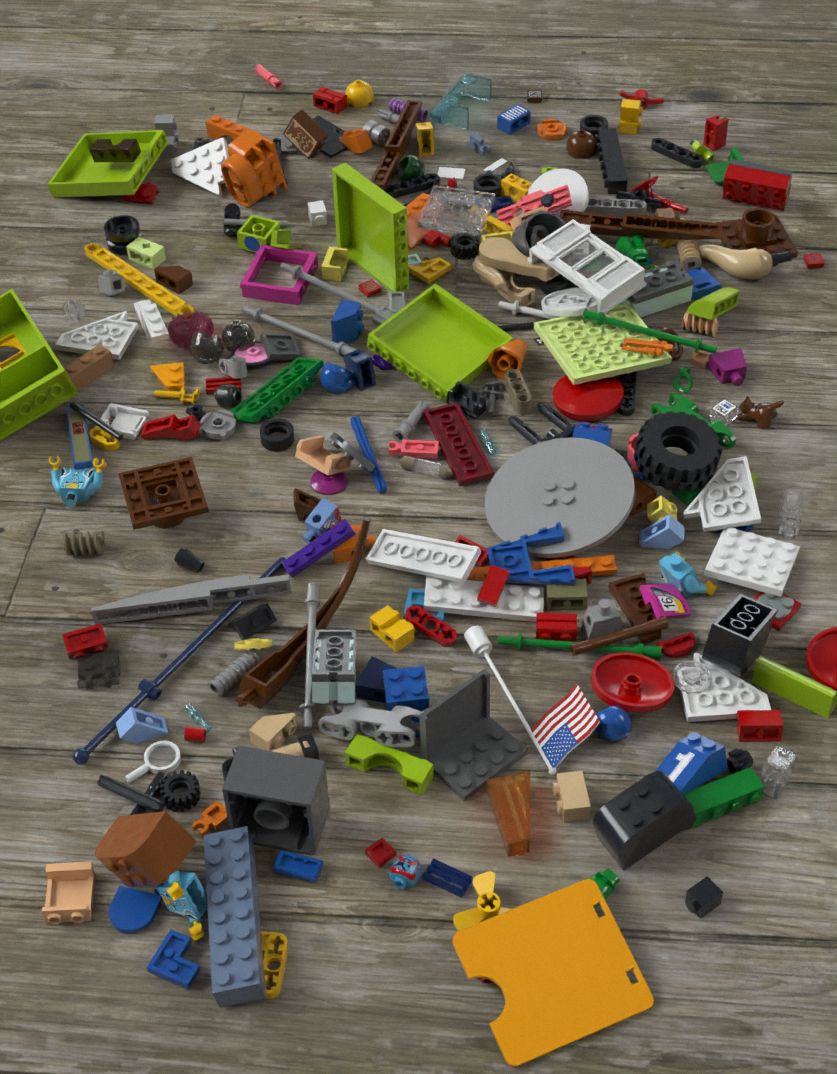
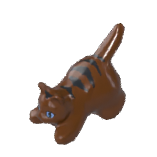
M747 396L739 405L742 413L737 415V419L740 421L756 420L758 423L757 427L760 429L768 428L772 424V418H775L778 414L776 408L781 407L784 401L754 403Z

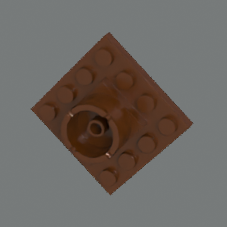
M751 208L743 213L742 219L716 222L722 224L720 240L726 248L737 250L756 248L763 249L769 254L790 251L792 258L797 257L798 252L777 215L767 209Z
M192 457L118 473L133 530L153 525L162 529L171 526L175 527L187 517L209 512Z

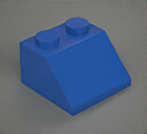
M341 300L331 320L333 342L339 343L343 341L348 344L358 340L360 334H363L364 324L362 319L364 311L361 310V303Z
M579 422L574 427L572 438L589 439L610 447L613 428H608L609 426L605 424L592 426L589 422Z

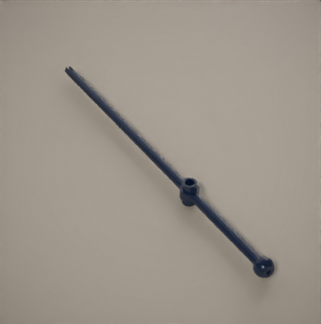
M284 557L279 558L260 578L272 577L283 566L282 562L286 559ZM247 600L235 601L153 681L143 679L138 686L141 693L84 748L76 749L72 756L73 760L79 765L87 763L89 754L117 728L116 722L130 707L137 708L147 698L158 699L162 693V690L158 687Z

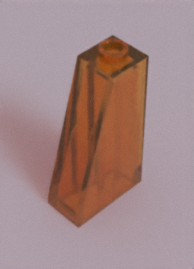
M525 771L488 779L487 795L507 856H521L530 851V772Z

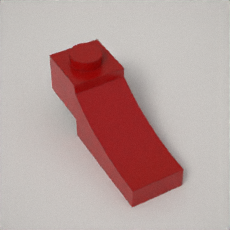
M173 414L146 422L141 436L144 440L170 437L185 441L198 436L201 424L194 415L178 419Z

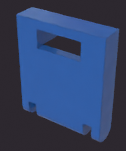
M703 267L686 271L694 279L691 300L709 295L721 289V284Z

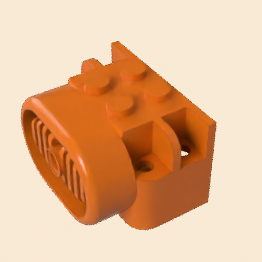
M248 128L229 144V158L221 164V172L228 191L239 204L244 207H251L263 196L265 197L269 194L274 197L277 194V186L284 190L288 189L274 142Z

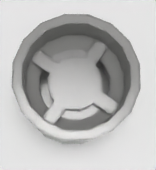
M373 120L368 121L363 127V130H367L371 142L373 141L379 146H384L391 134L390 129Z

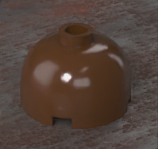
M585 130L576 131L569 136L566 151L573 158L583 159V156L590 158L596 153V139L590 132Z

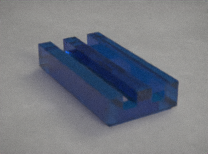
M434 858L431 860V865H428L426 868L427 871L422 874V880L461 898L473 881V876ZM433 873V874H435V875H437V876L443 878V880H441V879H439V878H437V877H435V876H433V875H431V874ZM450 883H454V884H456V885L462 887V889H460V888H458V887H456V886H454V885H452V884H450Z

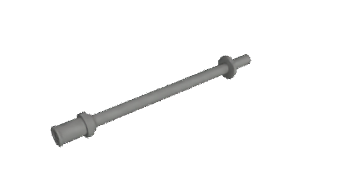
M283 262L280 265L281 269L292 274V279L294 280L300 277L348 301L361 303V307L374 313L380 310L391 316L395 314L387 310L385 306L377 307L301 271L300 265H297L295 268Z
M244 306L242 309L243 313L253 316L255 322L260 320L266 321L335 349L338 355H346L358 350L346 345L343 341L339 343L333 342L266 315L262 308L254 310Z
M314 582L307 584V598L304 601V605L308 608L305 704L300 705L299 711L304 713L305 730L312 729V717L318 711V707L312 703V665L316 609L320 607L319 584Z

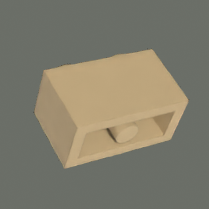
M583 771L557 773L556 783H553L554 796H558L557 811L558 814H562L563 821L570 822L590 819L591 805Z

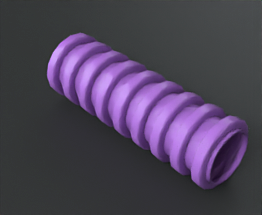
M393 98L389 103V110L401 114L407 102ZM421 108L417 121L424 122L428 117V110Z

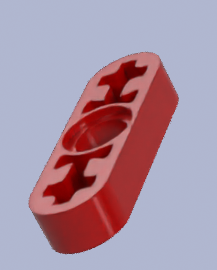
M417 605L407 608L405 620L411 622L415 629L443 647H451L455 644L457 638L455 629ZM415 613L418 614V617H416V616H415L414 618L411 617V614H412V615H414ZM432 622L436 625V629L429 630L425 625ZM451 635V638L444 639V636Z

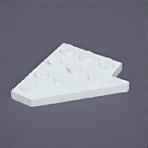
M222 137L171 159L173 173L222 197L221 184H224L225 181L221 172V164L229 158L226 139Z
M124 311L63 333L55 344L56 350L86 354L100 344L111 351L112 359L120 360L138 330V323L126 321L128 313Z

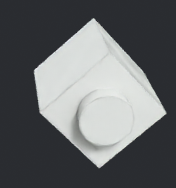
M323 200L308 202V216L311 226L327 224Z

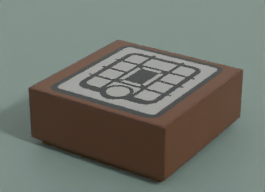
M527 90V102L541 103L542 90Z

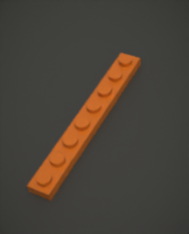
M614 555L530 562L532 571L572 565V567L591 568L592 577L617 574ZM490 566L472 568L467 580L484 582Z

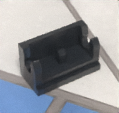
M460 381L455 384V392L452 389L449 390V401L447 403L458 402L463 414L475 420L486 411V395Z

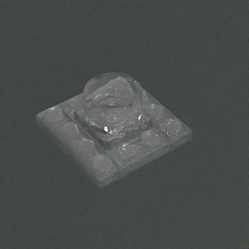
M434 185L418 220V227L440 230L441 233L453 238V235L457 236V234L481 236L495 202L496 194Z

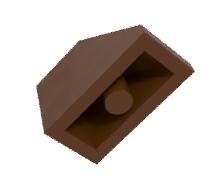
M181 266L156 267L154 269L156 282L179 295L193 285L191 271Z

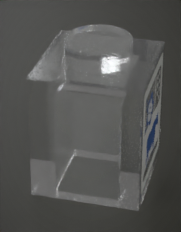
M725 398L711 408L709 422L719 420L728 427L737 420L739 406Z

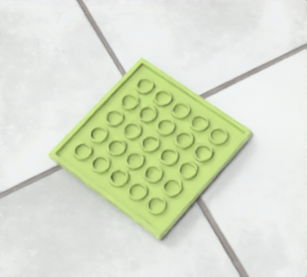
M629 303L619 304L604 314L609 318L648 328ZM583 315L558 317L534 322L535 331L573 385L670 364L672 361L670 354L664 350L662 356L622 350L623 343L627 338L653 341L658 340L656 337L608 324L598 326L594 322L582 320ZM627 345V347L645 348V347H638V346H629V345Z

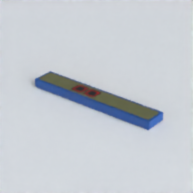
M66 406L74 469L91 468L93 464L86 418L69 406Z

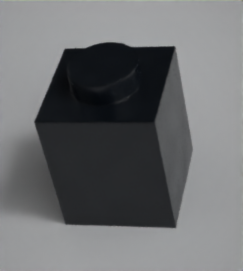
M707 876L687 890L685 904L690 912L695 913L701 919L721 905L723 891Z

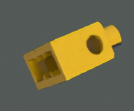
M431 122L416 123V144L419 157L434 155V134Z

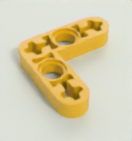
M261 931L265 989L269 986V977L273 978L274 985L271 987V990L266 989V998L273 999L281 992L289 949L288 940L282 933ZM277 942H281V945L278 947V954H276L274 945ZM276 961L280 963V967L276 970H270L267 967L268 964Z

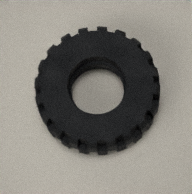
M669 411L648 419L640 428L634 448V460L639 471L643 472V476L647 480L652 481L654 485L661 486L669 491H692L697 487L700 488L707 484L714 476L722 453L721 441L712 426L710 427L703 419L701 420L693 414H685V412L679 411L676 413ZM666 448H680L689 453L690 455H676L668 451Z

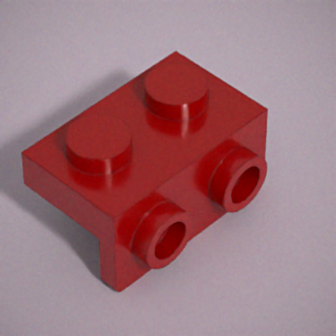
M141 183L134 195H123L122 199L129 202L153 204L155 195L159 194V189L153 183Z
M102 623L62 634L69 659H80L87 653L93 652L96 654L108 648Z

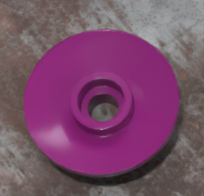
M318 470L312 475L310 483L315 492L322 495H334L344 490L347 485V476L344 472L327 476Z

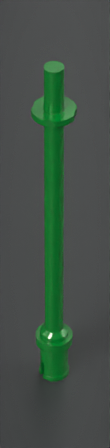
M587 309L583 312L582 320L594 322L598 326L608 324L695 348V353L697 354L699 350L714 354L717 351L716 346L702 343V338H699L698 341H693L609 318L604 315V312L597 313Z
M522 633L518 634V638L498 637V644L518 646L517 651L521 650V646L570 650V644L577 643L522 638ZM639 643L635 647L606 645L591 650L593 652L606 653L630 652L661 659V646H646L643 643Z

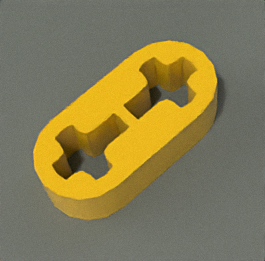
M96 427L89 431L92 444L106 451H115L120 447L119 440L101 428Z

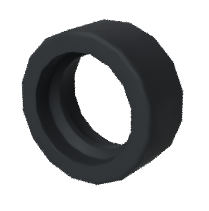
M588 115L580 120V130L590 132L594 137L598 135L599 128H608V121L603 116Z
M489 173L477 176L474 179L473 186L475 196L483 200H493L500 197L501 177Z
M280 418L266 421L260 428L262 446L274 452L283 451L291 447L294 443L292 424ZM274 432L286 433L281 438L268 437L269 434Z

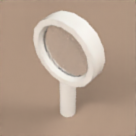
M158 741L151 744L144 753L145 764L126 775V781L131 783L148 771L154 774L158 772L165 774L173 772L181 762L179 748L170 741Z

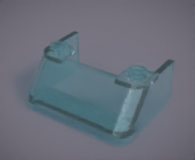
M470 73L463 75L432 108L430 120L468 130L469 108L457 105L458 101L463 95L491 101L492 79L475 76Z

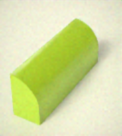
M730 287L721 288L693 302L688 307L686 313L713 320L737 306L740 290Z
M760 656L756 660L752 683L828 719L837 705L836 690L764 656Z

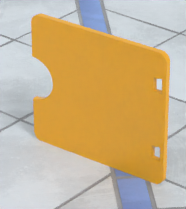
M592 879L582 880L460 930L454 934L452 944L468 979H489L495 982L504 994L505 1005L503 1012L496 1020L489 1023V1026L506 1063L511 1067L521 1066L647 1011L654 1003L653 995L597 883ZM598 903L600 904L605 914V916H602L600 918L598 917L593 907ZM630 970H633L638 980L633 985L626 974Z

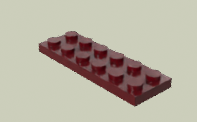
M458 402L424 410V417L436 441H439V447L449 467L454 472V477L459 486L494 477V471Z

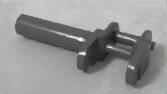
M491 382L482 385L484 389L482 394L489 398L487 411L489 417L494 416L495 402L499 396H501V399L504 398L502 392H495V390H499L500 386L501 389L505 388L503 382Z

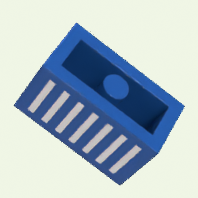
M516 104L497 115V128L508 135L513 134L530 124L531 110Z

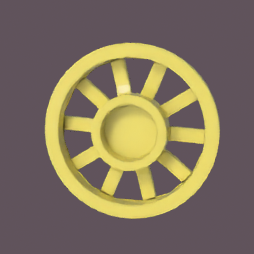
M260 638L246 639L234 643L235 649H246V651L252 648L260 650L261 648L273 646L272 639Z

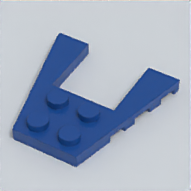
M561 522L556 523L555 527L549 529L547 527L539 529L538 533L528 536L525 534L520 536L519 540L513 542L509 540L487 548L490 566L494 565L510 571L506 583L575 585L572 565L532 571L527 547L564 541Z

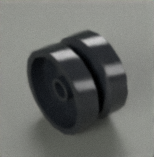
M116 216L109 219L104 225L107 247L116 254H128L127 246L137 237H141L139 222L132 216Z

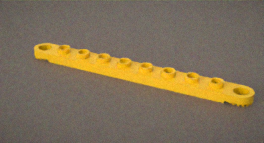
M90 243V245L87 244L84 247L87 257L106 270H116L117 274L123 275L124 282L179 319L187 321L195 316L192 306L104 247L102 248L97 243Z

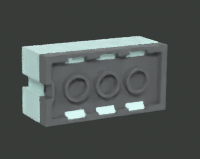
M676 261L647 270L644 273L646 286L620 304L629 303L641 318L689 302L692 297L694 279L687 272L683 273V268Z
M315 630L312 665V703L327 704L329 701H338L341 704L355 703L356 630Z

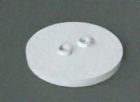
M554 169L542 174L534 181L528 191V194L539 190L546 193L568 185L573 205L562 210L584 212L589 201V190L585 180L577 172L569 169ZM561 210L553 213L560 217Z
M578 287L563 289L545 296L541 301V306L546 314L573 317L582 316L585 309L597 312L598 300Z

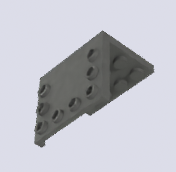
M485 669L478 674L472 675L468 681L458 685L454 691L447 696L441 697L436 704L426 708L419 715L421 759H426L434 764V774L464 802L527 755L528 749L490 717V673Z

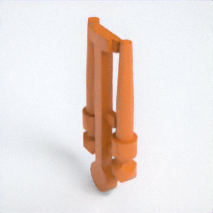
M627 338L623 343L622 350L662 356L663 350L670 352L673 350V345L667 344V341L660 342V340ZM627 345H629V346L645 347V348L627 347Z

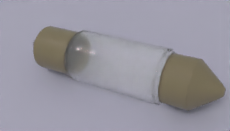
M409 456L399 459L402 468L412 470L413 472L445 479L454 475L452 469L442 463Z

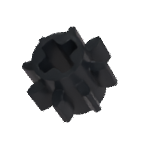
M736 748L728 752L730 757L727 758L728 770L732 774L752 766L753 758L747 750H738Z

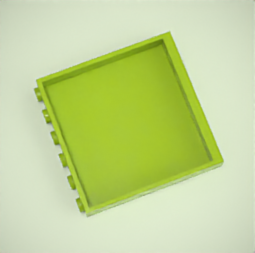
M164 130L84 133L47 184L52 197L134 195L168 144ZM97 139H111L113 146L119 144L123 139H137L141 154L134 162H94L89 149Z
M347 163L332 168L337 248L348 249L349 259L391 292L409 290L407 208Z
M435 283L369 333L367 347L446 403L449 401V390L452 389L455 392V384L458 381L465 385L471 383L490 367L488 365L490 353L494 349L513 341V337Z

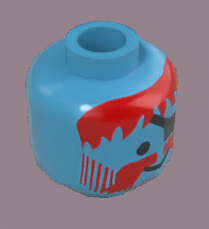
M410 854L401 855L395 859L389 871V877L393 885L399 889L412 888L416 885L421 875L422 867L415 856Z

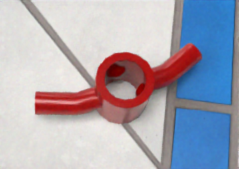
M643 89L637 90L634 95H630L623 90L619 93L625 99L641 101L640 107H643V110L648 107V104H664L663 98H648L647 91Z

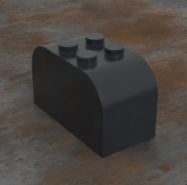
M739 594L712 623L702 653V659L738 676H743L764 648L778 610Z
M655 771L646 775L603 805L595 814L592 824L600 842L621 869L625 871L695 822L696 817L691 803L666 773Z

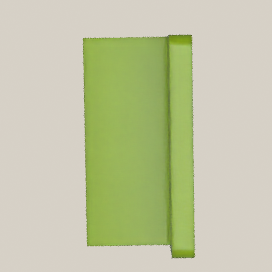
M272 230L270 246L286 249L301 248L300 244L290 243L292 230Z

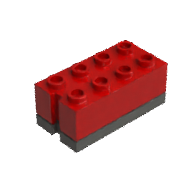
M730 159L724 175L722 199L784 211L791 191L790 183L793 171Z

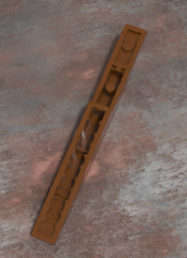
M407 101L385 144V153L371 179V182L382 190H385L389 180L394 178L413 133L422 101Z
M562 209L560 213V218L566 224L574 219L579 224L590 225L592 234L633 237L634 235H640L643 238L710 240L720 239L722 229L721 223L624 213V216Z

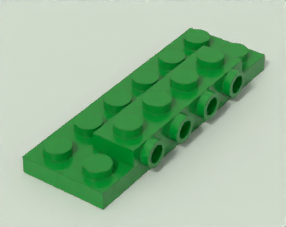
M298 357L230 412L236 420L252 423L259 421L261 418L270 419L279 413L280 409L288 406L291 400L296 399L304 390L313 386L315 382L313 375L317 374L324 366L323 361L320 359Z

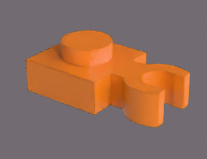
M219 801L214 802L201 813L202 820H197L192 824V829L195 832L199 828H203L199 832L201 838L209 834L211 828L216 831L228 822L225 806Z

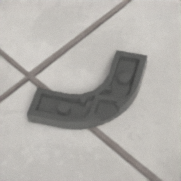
M333 432L330 436L332 439L330 443L337 449L343 448L345 450L343 454L350 460L355 458L360 462L358 466L365 472L368 470L372 472L376 466L336 432Z

